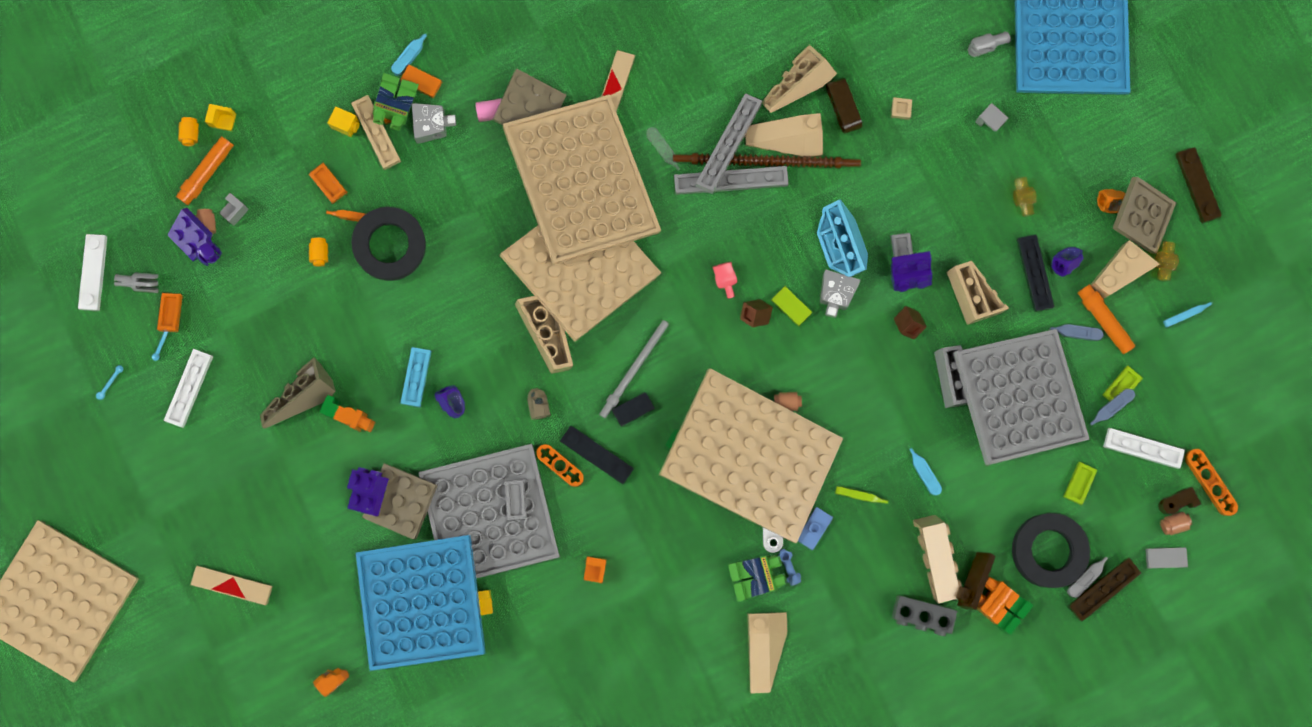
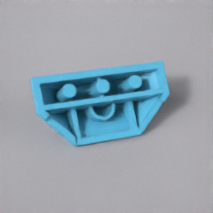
M840 199L823 207L817 236L829 268L848 277L867 270L868 252L855 218Z

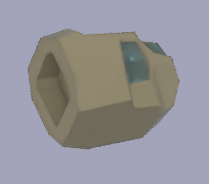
M538 388L531 389L528 393L531 419L537 420L550 417L548 399L544 391Z

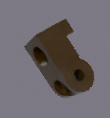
M1186 487L1161 499L1158 507L1163 514L1169 515L1177 513L1181 507L1186 505L1188 508H1194L1201 505L1193 487Z

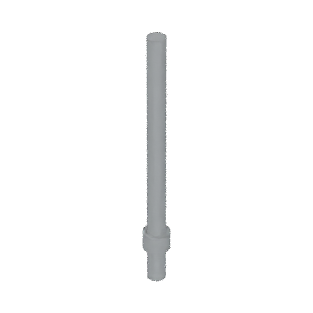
M663 320L614 393L609 395L606 405L599 413L601 417L606 418L613 406L616 407L620 401V396L669 324Z

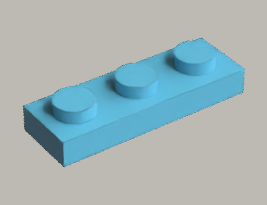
M411 348L400 404L421 407L431 350Z

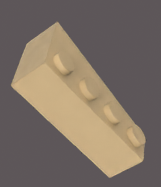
M536 296L517 299L515 306L551 374L570 370L573 367V362L564 329Z
M936 515L913 520L914 527H918L920 535L917 536L918 542L922 550H925V554L922 556L926 568L930 569V572H927L934 600L937 603L957 599L956 595L959 587H962L956 576L958 566L952 558L954 548L948 539V535H950L948 524H945Z

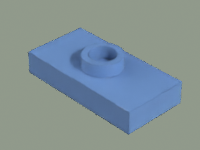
M816 507L806 522L798 542L813 550L833 517Z

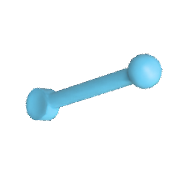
M168 332L163 333L157 350L152 355L154 361L159 360V353Z
M121 365L115 368V373L103 390L96 394L97 399L103 400L105 398V392L117 375L123 371Z

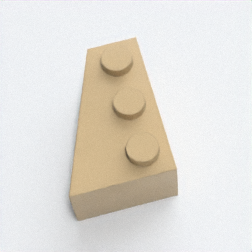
M1129 240L1120 247L1090 285L1104 299L1158 266L1159 263Z
M972 261L954 266L947 272L967 325L996 316L1009 309L999 299L998 293L987 284L986 278Z

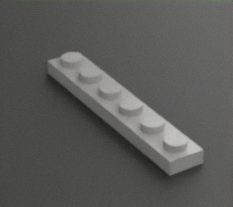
M745 93L699 176L695 187L710 194L714 193L760 109L762 100Z
M787 166L725 171L714 192L788 186ZM701 173L674 175L675 194L707 193L695 187Z

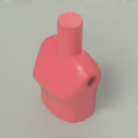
M732 262L713 266L717 287L725 288L728 299L735 297L732 286L738 280Z

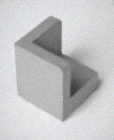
M991 103L975 122L980 127L985 123L996 132L1007 121L1008 117Z
M229 193L225 198L229 203L220 211V215L234 226L249 209Z

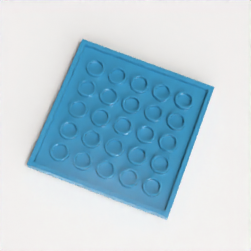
M1015 0L1017 93L1122 95L1130 93L1128 0Z
M471 535L356 553L370 671L486 654Z

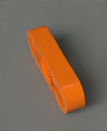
M544 444L537 449L538 459L570 486L578 487L583 483L584 476L582 472L550 445ZM542 449H550L549 454L553 458L555 454L558 456L552 461L551 465L548 464L551 461L548 457H541ZM559 460L566 463V468L563 471L555 469V463ZM570 466L573 468L570 470L572 474H579L578 478L580 481L578 483L576 481L570 482L572 478L568 474L566 477L562 476L568 471Z

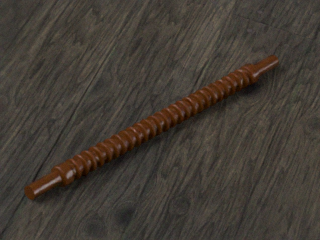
M692 153V155L673 154V162H692L693 165H698V163H701V165L703 163L707 164L710 158L709 153L707 155L703 153L701 155L698 153ZM734 154L730 163H733L734 166L738 163L739 166L741 164H744V166L746 164H749V166L752 164L755 166L757 164L768 166L770 164L772 167L775 164L776 167L778 165H787V167L789 165H792V167L795 165L797 167L808 165L810 168L813 165L814 168L816 166H819V168L821 166H824V168L827 166L830 168L832 166L841 168V166L860 167L861 159H842V157H835L833 159L832 156L830 159H827L826 156L824 158L821 156L819 158H816V156L814 158H811V156L808 158L805 156L803 158H800V156L795 158L794 155L792 158L789 155L786 158L784 155L782 157L778 155L776 157H773V155L771 157H768V155L757 157V154L752 157L751 154L749 156L746 154L744 156H741V154L736 156Z

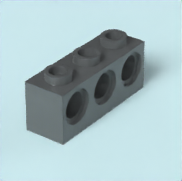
M897 596L892 619L896 620V624L908 626V623L916 625L915 629L927 631V628L935 630L934 634L946 637V633L952 634L957 611ZM903 606H907L909 609V614L906 617L900 614V609ZM922 611H926L928 614V619L925 622H922L919 618ZM942 616L947 619V624L944 627H941L938 622Z

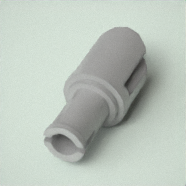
M1005 31L994 36L988 33L973 38L968 47V53L970 56L976 57L993 52L996 46L1010 43V35Z
M136 272L132 276L116 274L114 280L118 282H114V285L131 287L133 291L158 293V288L151 287L158 286V280H153L158 278V274Z

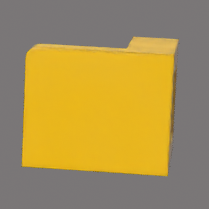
M209 104L205 122L209 127L232 131L236 113L232 108Z
M491 590L478 592L481 615L492 614Z

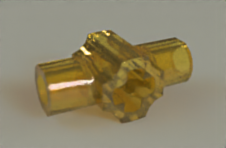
M1027 177L1015 179L1016 190L1013 191L1014 204L1016 207L1020 206L1022 217L1034 215L1033 204L1036 203L1037 197L1034 188L1029 187Z
M1164 241L1161 252H1157L1155 261L1159 265L1155 268L1159 269L1158 280L1170 281L1171 272L1175 271L1178 266L1179 258L1178 254H1174L1176 244L1174 242Z

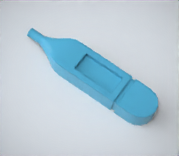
M425 33L421 38L413 40L394 62L391 68L394 75H402L408 64L410 65L421 52L423 41L427 36Z
M1209 302L1193 307L1163 321L1166 328L1202 312L1205 308L1211 306L1212 303Z
M912 448L909 449L912 453L913 466L929 493L935 496L939 495L942 487L929 465Z

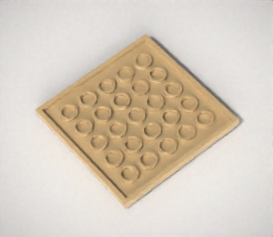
M539 225L500 254V257L575 342L661 274L660 270L634 241L553 265Z
M38 520L0 580V639L66 679L77 682L139 578L43 521Z

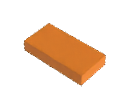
M409 64L400 79V82L404 79L419 84L417 91L432 98L435 97L442 84V80Z
M324 163L309 173L310 177L332 204L348 193Z
M162 293L157 326L158 331L178 332L182 294Z

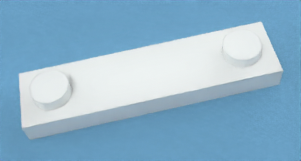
M86 234L78 304L79 310L100 311L108 238L105 235Z
M193 349L164 421L184 428L213 356Z
M1112 428L1107 430L1103 445L1104 448L1176 469L1181 468L1185 452L1184 449Z

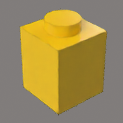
M336 106L327 122L331 129L349 137H352L353 133L358 131L360 125L356 115Z

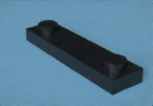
M1037 234L1020 237L1016 241L1034 312L1053 309L1055 306Z
M571 425L560 440L561 443L622 485H624L634 470L633 467Z

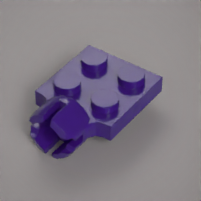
M187 207L181 209L168 236L192 261L199 260L205 266H208V263L213 264L219 259L216 252L219 255L222 252L211 241L212 233Z

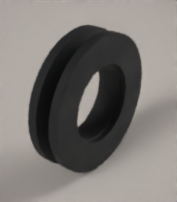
M380 207L368 212L358 221L352 234V251L356 261L366 273L380 280L394 281L409 276L419 267L425 255L426 240L420 224L410 213L396 207ZM384 225L399 227L408 237L409 246L406 254L400 260L393 263L377 260L370 251L372 234Z
M1046 513L1029 518L1018 528L1012 542V557L1020 574L1032 584L1045 588H1060L1072 584L1085 572L1090 559V545L1086 533L1073 519L1062 514ZM1048 530L1061 534L1066 539L1070 551L1064 566L1053 571L1040 567L1032 554L1033 541L1040 533Z

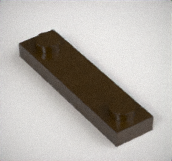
M1193 147L1177 152L1175 154L1201 223L1222 217L1196 148Z
M1126 558L1070 603L1068 607L1078 620L1082 622L1138 577L1141 571L1130 558Z

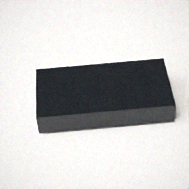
M644 392L614 408L612 411L620 426L623 427L655 408L647 393Z

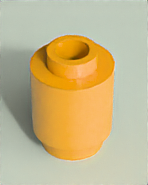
M192 117L181 118L178 141L182 142V145L194 146L195 143H198L199 124L197 119Z
M312 238L311 243H309V262L313 263V266L322 267L325 266V263H328V243H326L325 238Z

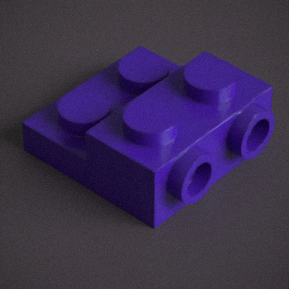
M930 251L892 257L891 281L894 291L905 292L908 289H924L932 285V257Z
M358 467L357 470L352 469L347 486L348 489H352V494L347 509L378 517L389 479L381 477V472L371 470L369 474V470Z

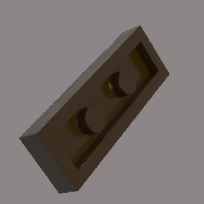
M976 552L964 587H959L956 598L959 600L957 604L959 607L971 610L977 609L996 556L991 553Z

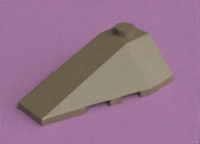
M315 357L296 373L298 377L291 385L288 383L284 387L283 395L280 398L276 397L262 412L260 418L263 428L270 427L325 401L327 395L332 396L336 392L333 380Z

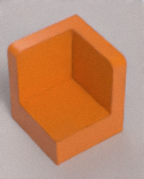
M587 557L584 580L603 583L607 560Z

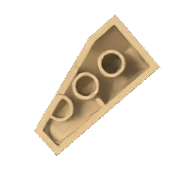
M811 45L792 62L794 66L791 70L784 72L782 75L784 79L779 85H775L763 100L762 104L770 113L823 87L837 74L827 60Z
M820 113L800 115L750 125L745 134L746 146L779 151L783 154L798 155L802 158L803 156L806 158L809 156H823Z
M787 612L747 613L750 693H770L787 635Z

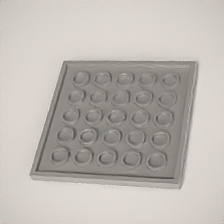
M1057 329L953 353L986 466L1089 440Z
M532 444L419 472L420 478L438 485L428 509L434 540L471 535L476 579L560 557ZM525 480L527 519L507 520L505 481Z

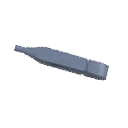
M1070 324L1050 327V330L1057 329L1058 333L1069 338L1098 341L1103 337L1102 330L1098 328Z
M1130 388L1124 389L1119 395L1099 409L1095 420L1090 424L1094 425L1096 422L1112 417L1135 398V392Z

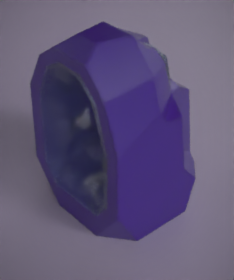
M1069 247L1058 252L1052 261L1054 272L1061 277L1069 275L1083 260L1082 250L1077 247Z
M455 385L444 387L435 393L436 400L443 411H446L450 417L456 419L462 416L465 411V402Z

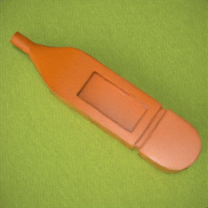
M347 210L326 211V214L340 219L357 222L365 215V213Z

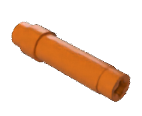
M221 136L189 179L184 181L180 187L181 190L175 197L189 206L192 200L196 199L202 192L204 185L234 145Z
M1089 284L1077 292L1085 308L1088 311L1090 310L1122 354L1129 352L1136 346L1104 303V299L1098 291H1095Z

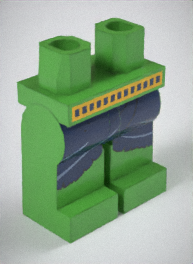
M383 73L373 107V123L383 125L386 118L392 120L390 124L392 129L400 131L403 124H406L419 84L402 79L397 97L395 98L400 78Z
M766 555L728 565L733 582L753 577V579L733 584L738 602L778 590V587L787 584L785 574L775 576L773 568L782 566L780 556Z

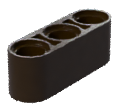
M842 78L826 84L829 99L843 134L861 129L863 127L862 120L846 79Z

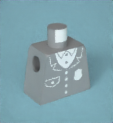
M412 104L414 138L417 144L446 137V127L457 125L456 115H445L444 108L441 105Z
M829 270L824 271L820 303L828 305L825 313L826 316L836 318L838 309H847L860 283V279Z

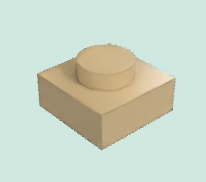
M893 98L891 118L910 120L912 99Z

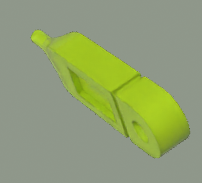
M836 487L835 494L848 496L867 502L888 504V500L881 499L873 494Z

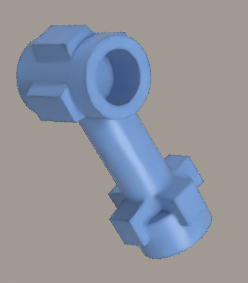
M785 549L780 550L778 556H780L781 562H783L788 573L787 582L791 586L802 582L800 573L796 574L791 563L792 553Z

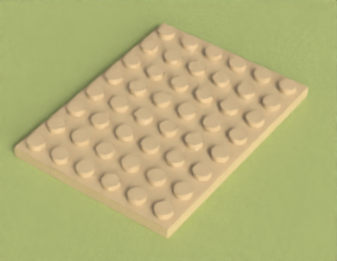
M610 95L503 124L506 138L553 265L661 232Z
M708 369L659 475L793 543H797L843 438L712 369Z

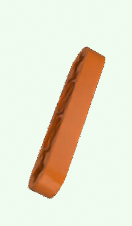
M1199 449L1189 450L1185 455V461L1218 512L1223 516L1236 514L1238 511L1237 502L1204 452ZM1197 454L1199 456L1197 461H1192L1193 455ZM1199 464H1205V466H1201L1198 469L1196 468V466H1200ZM1203 469L1210 471L1211 476L1208 480H1205L1201 475ZM1215 485L1221 488L1219 496H1215L1212 492V488ZM1226 496V499H1223V501H1218V499H1222ZM1226 504H1231L1230 511L1224 510Z

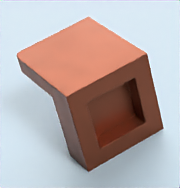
M760 299L744 302L740 320L752 328L768 325L773 307Z
M905 306L894 318L900 333L913 340L926 328L920 313L908 306Z

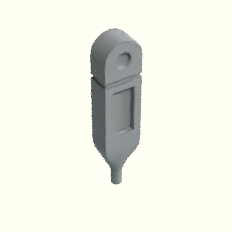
M1105 557L1102 561L1091 564L1082 576L1068 587V595L1075 598L1079 597L1102 573L1103 565L1108 558Z

